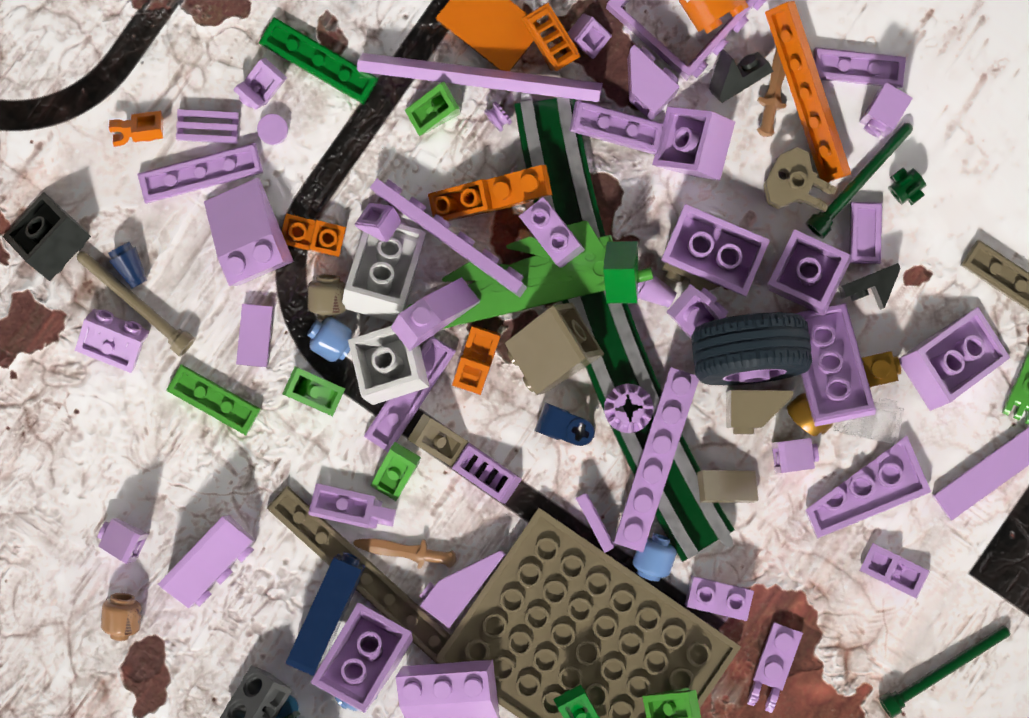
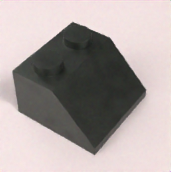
M45 192L38 197L3 235V238L24 261L49 281L63 270L65 264L76 252L84 247L87 240L91 237L78 222Z

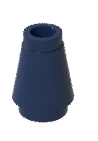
M130 241L108 252L111 258L109 262L130 285L131 289L147 281L136 246L132 247Z

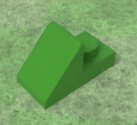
M295 366L282 394L333 417L345 388Z
M394 442L370 486L397 501L419 465L421 457Z
M681 688L642 696L646 718H701L696 690Z

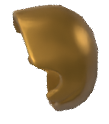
M806 392L798 395L786 407L793 421L812 436H817L819 433L824 435L833 426V423L814 426Z

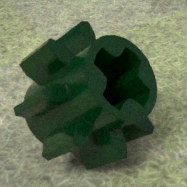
M903 167L890 177L894 183L888 186V189L901 205L908 201L912 206L925 196L921 190L927 186L926 182L914 168L907 172Z

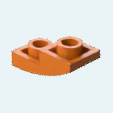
M286 213L281 232L287 246L339 257L346 227Z

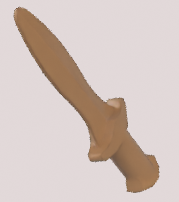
M777 50L772 63L774 72L771 73L768 91L764 98L759 97L757 99L759 104L765 107L761 125L756 129L763 137H770L775 134L773 124L776 110L784 109L787 106L785 103H781V87L785 72Z
M370 538L357 539L353 542L356 547L370 553L411 559L418 563L417 569H421L425 561L444 564L450 569L457 561L453 550L442 552L427 549L425 539L421 540L420 545L414 546Z

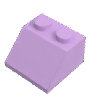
M667 107L658 153L655 154L652 165L694 177L720 180L735 121L712 111Z

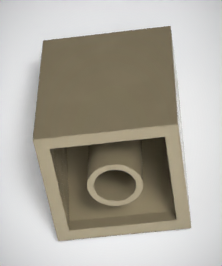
M573 303L551 306L505 342L510 361L515 366H519L524 374L523 381L526 387L531 392H535L536 395L547 393L604 355Z

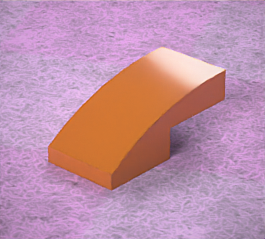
M472 325L452 386L481 395L501 337L500 333Z

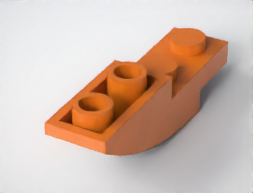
M539 165L498 177L481 179L428 194L432 216L434 217L437 214L446 221L529 203L531 200L552 195L546 165Z

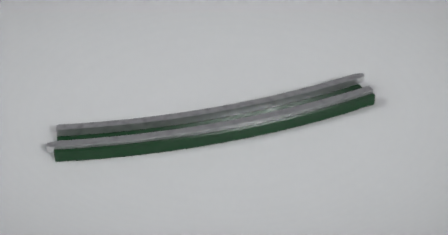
M521 92V102L515 103L514 106L526 169L546 165L552 195L544 198L566 225L588 221L598 238L606 236L591 181L582 134L569 131L576 100L557 97L533 102L530 93ZM541 198L533 200V203L535 204ZM605 291L561 301L562 304H574L604 353L603 356L585 367L603 412L608 394L614 388L623 384H634L642 387L649 393L652 399V418L643 429L633 433H624L610 425L635 477L662 390L641 342L628 304H607ZM626 395L625 405L615 408V411L626 412L629 422H631L632 413L642 409V406L633 405L629 395ZM681 434L655 517L666 537L670 539L671 545L676 549L680 560L684 562L717 540H720L726 547L731 548L733 540L730 533L735 531L719 503H700L697 472L701 470Z

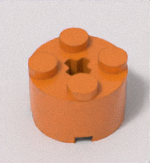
M679 0V3L697 31L700 32L704 29L706 34L722 25L723 23L720 18L729 12L734 17L749 7L746 2L747 0H690L688 2L686 0Z

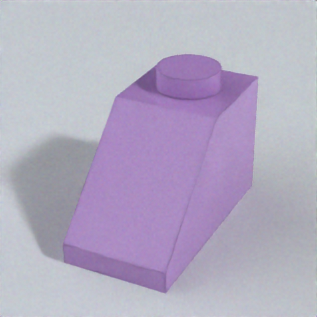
M811 438L771 443L775 473L815 469L814 462H819L818 447L816 443L812 444Z
M113 518L110 523L105 521L97 537L101 539L98 547L126 564L135 562L149 533L117 518Z

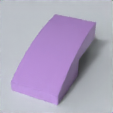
M874 543L860 569L861 572L916 599L930 573L929 570Z

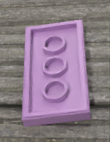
M846 303L829 306L824 316L812 310L794 313L801 315L808 322L812 364L807 372L801 374L814 426L875 415L876 408Z

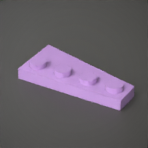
M905 436L890 449L807 508L805 512L818 539L929 494L931 490L910 441Z

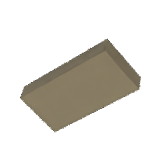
M701 470L697 472L700 503H754L759 501L755 471Z

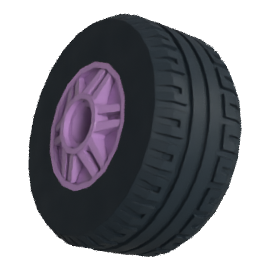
M772 312L738 315L703 323L697 326L691 335L695 375L701 383L725 386L770 382L803 374L809 370L812 364L808 322L799 314Z

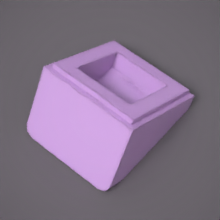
M582 14L568 31V35L575 46L592 59L597 56L612 37L599 22L587 14Z
M369 203L356 221L355 226L381 241L388 242L400 225L401 220L394 206Z

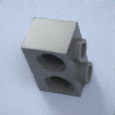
M251 665L220 718H276L293 689L271 673Z

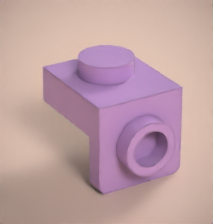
M263 58L260 59L247 78L234 88V92L239 95V99L244 105L256 110L270 101L287 77L270 61Z

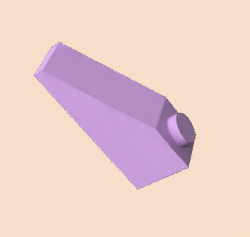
M461 277L421 298L399 313L391 329L407 349L411 351L479 304L480 300Z
M499 550L440 579L436 585L430 582L419 596L424 600L420 607L450 628L504 557L505 553Z

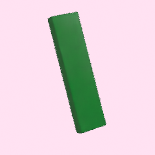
M273 17L259 41V45L362 105L365 104L379 80L378 77L371 73L359 72L356 64Z

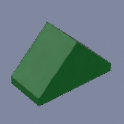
M638 241L607 242L603 266L607 304L638 303Z

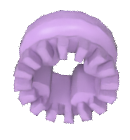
M495 101L492 103L493 108L489 110L486 108L484 113L498 131L501 132L503 131V126L505 124L510 125L512 121L507 114L503 115L505 111H502V107Z

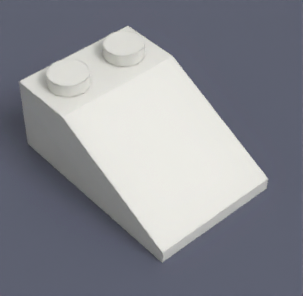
M400 224L388 242L381 241L363 231L344 288L342 303L345 309L394 322L398 314L405 310L427 231Z

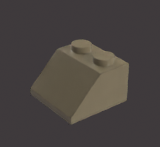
M727 391L726 428H733V434H754V429L762 428L793 398V391Z

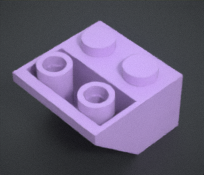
M633 45L627 58L629 102L645 117L653 120L676 96L680 87L676 83L678 78L666 67L661 70L654 63L656 58L645 47L639 49Z

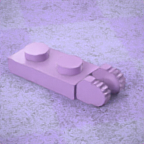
M775 622L772 623L753 676L754 683L747 700L748 705L754 706L757 703L761 686L765 684L772 687L765 703V711L773 712L780 690L782 691L803 635L802 632Z

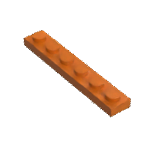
M795 1L783 3L766 11L765 14L819 178L829 183L851 175V170Z

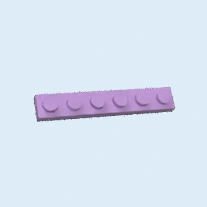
M376 178L370 189L376 195L394 206V208L519 298L525 292L527 287L521 282L524 277L510 266L507 270H504L497 265L499 259L488 250L484 249L482 253L472 247L475 241L461 231L458 235L448 229L451 224L436 214L432 218L426 214L424 210L427 207L414 197H411L409 201L400 195L402 189L389 179L383 183Z
M672 367L669 369L613 541L615 544L639 552L644 551L699 379L694 374Z

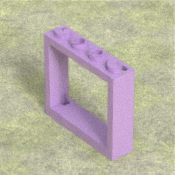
M609 0L606 9L687 81L692 75L696 78L699 77L708 66L705 60L712 53L717 56L729 43L725 38L732 30L738 33L749 21L746 15L750 10L755 8L758 11L767 0H747L746 2L749 7L736 16L731 17L688 66L623 9L630 0Z

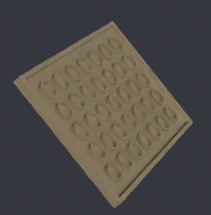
M538 508L435 660L440 664L493 660L498 704L518 718H563L553 699L580 684L584 688L599 718H646L642 696L681 688L696 690L700 708L741 646L554 517Z

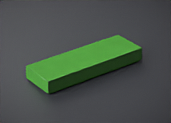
M182 364L166 390L247 436L261 411L259 407Z

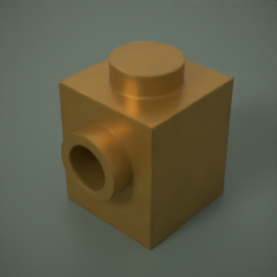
M892 351L861 358L869 387L899 381L898 374H901V365L898 357H893Z

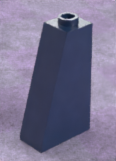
M346 552L343 555L337 554L333 557L285 664L311 676L316 674L332 646L366 567L359 563L360 558Z

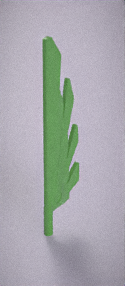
M588 221L567 225L585 250L562 268L554 263L538 240L533 237H527L507 244V249L535 255L510 265L497 264L504 270H507L510 266L524 277L521 282L524 283L527 289L520 298L471 262L466 263L443 277L442 281L454 282L461 277L464 281H474L468 286L480 302L443 329L605 291L603 266L607 242H613L612 236L607 235L598 238ZM651 267L638 270V283L654 279Z

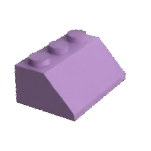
M685 204L661 261L746 297L770 240Z
M230 515L222 516L158 585L187 608H191L195 604L200 607L212 595L208 590L217 581L221 585L233 573L230 567L238 559L242 563L254 551L251 545L255 542V539Z
M493 660L402 666L396 676L399 707L404 718H500Z

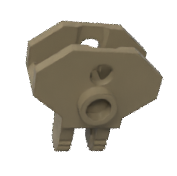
M799 147L779 155L763 185L767 205L777 210L794 202L799 204L804 202L826 212L828 205L825 201L809 195L812 186L832 195L835 194L837 188L817 177L818 174L812 170L809 152ZM778 172L785 173L786 179H781Z

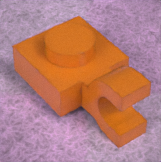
M162 111L131 114V120L126 121L120 119L109 120L110 132H121L120 134H113L114 147L126 144L130 137H132L133 142H149L155 139H162Z

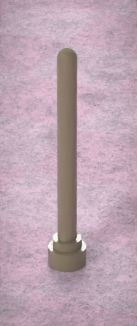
M80 251L77 254L78 262L169 339L170 349L179 357L185 354L193 345L196 338L185 330L183 332L181 329L176 330L87 252Z

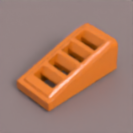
M549 3L543 4L521 18L550 71H558L581 57ZM547 15L549 20L535 27L533 23ZM553 26L555 31L542 38L540 33ZM558 37L560 38L561 42L548 48L547 44ZM565 48L567 53L555 59L553 55Z

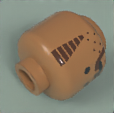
M112 594L102 604L101 629L109 634L113 640H128L129 636L136 634L140 630L141 604L131 594Z

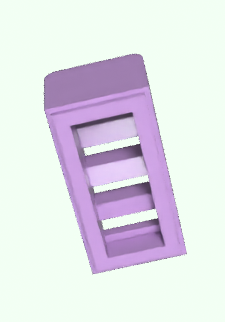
M470 443L467 444L452 467L459 474L504 504L509 500L522 480L515 473ZM475 454L478 456V459L468 472L465 470V467ZM483 463H488L481 476L477 478L475 475ZM495 469L498 470L499 472L492 480L490 485L486 484V481L491 476L493 471ZM504 477H508L507 481L505 482L499 492L496 491Z

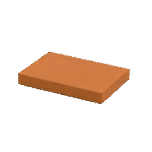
M449 0L435 18L498 70L511 71L534 43L532 36L521 19L527 13L511 0ZM537 21L533 23L535 27L541 25Z

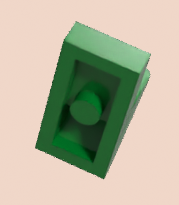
M581 684L553 699L563 718H599Z

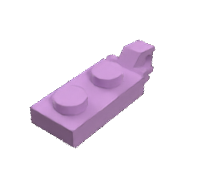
M317 483L312 496L309 515L359 527L376 529L377 524L393 527L396 510L381 507L382 501L375 499V496Z

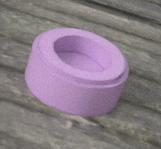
M268 114L259 121L257 132L264 143L278 145L287 138L288 125L281 116Z

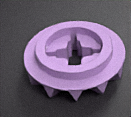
M623 384L617 386L608 394L605 400V417L609 424L620 432H637L643 429L652 418V399L649 393L638 385ZM626 395H629L633 405L642 406V409L632 413L631 422H629L626 412L615 411V408L625 405Z

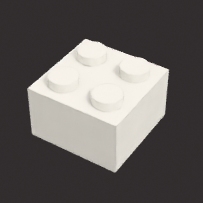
M391 326L348 340L361 397L370 404H378L430 387L420 345L409 351L391 329Z

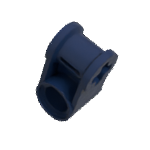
M546 402L534 431L559 441L563 440L577 446L589 444L595 434L594 426L588 420L570 414L569 411ZM581 423L586 425L585 430L589 432L588 438L582 437L578 441L576 440V434L572 430L574 427H580Z

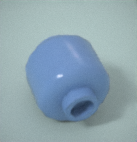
M327 317L322 322L316 320L307 334L311 338L310 350L329 362H334L338 359L343 360L350 352L348 340L352 339V330L333 317Z
M654 533L652 538L648 537L644 551L635 552L632 563L637 569L639 576L651 581H660V578H665L671 573L677 551L669 544L670 539L668 537Z

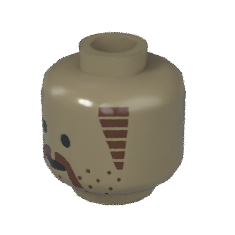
M330 274L317 275L316 280L308 284L307 307L310 312L317 314V319L324 320L327 317L336 319V315L346 311L342 303L346 284L340 281V276Z

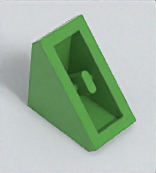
M444 81L406 108L405 112L416 132L421 136L460 115V108Z

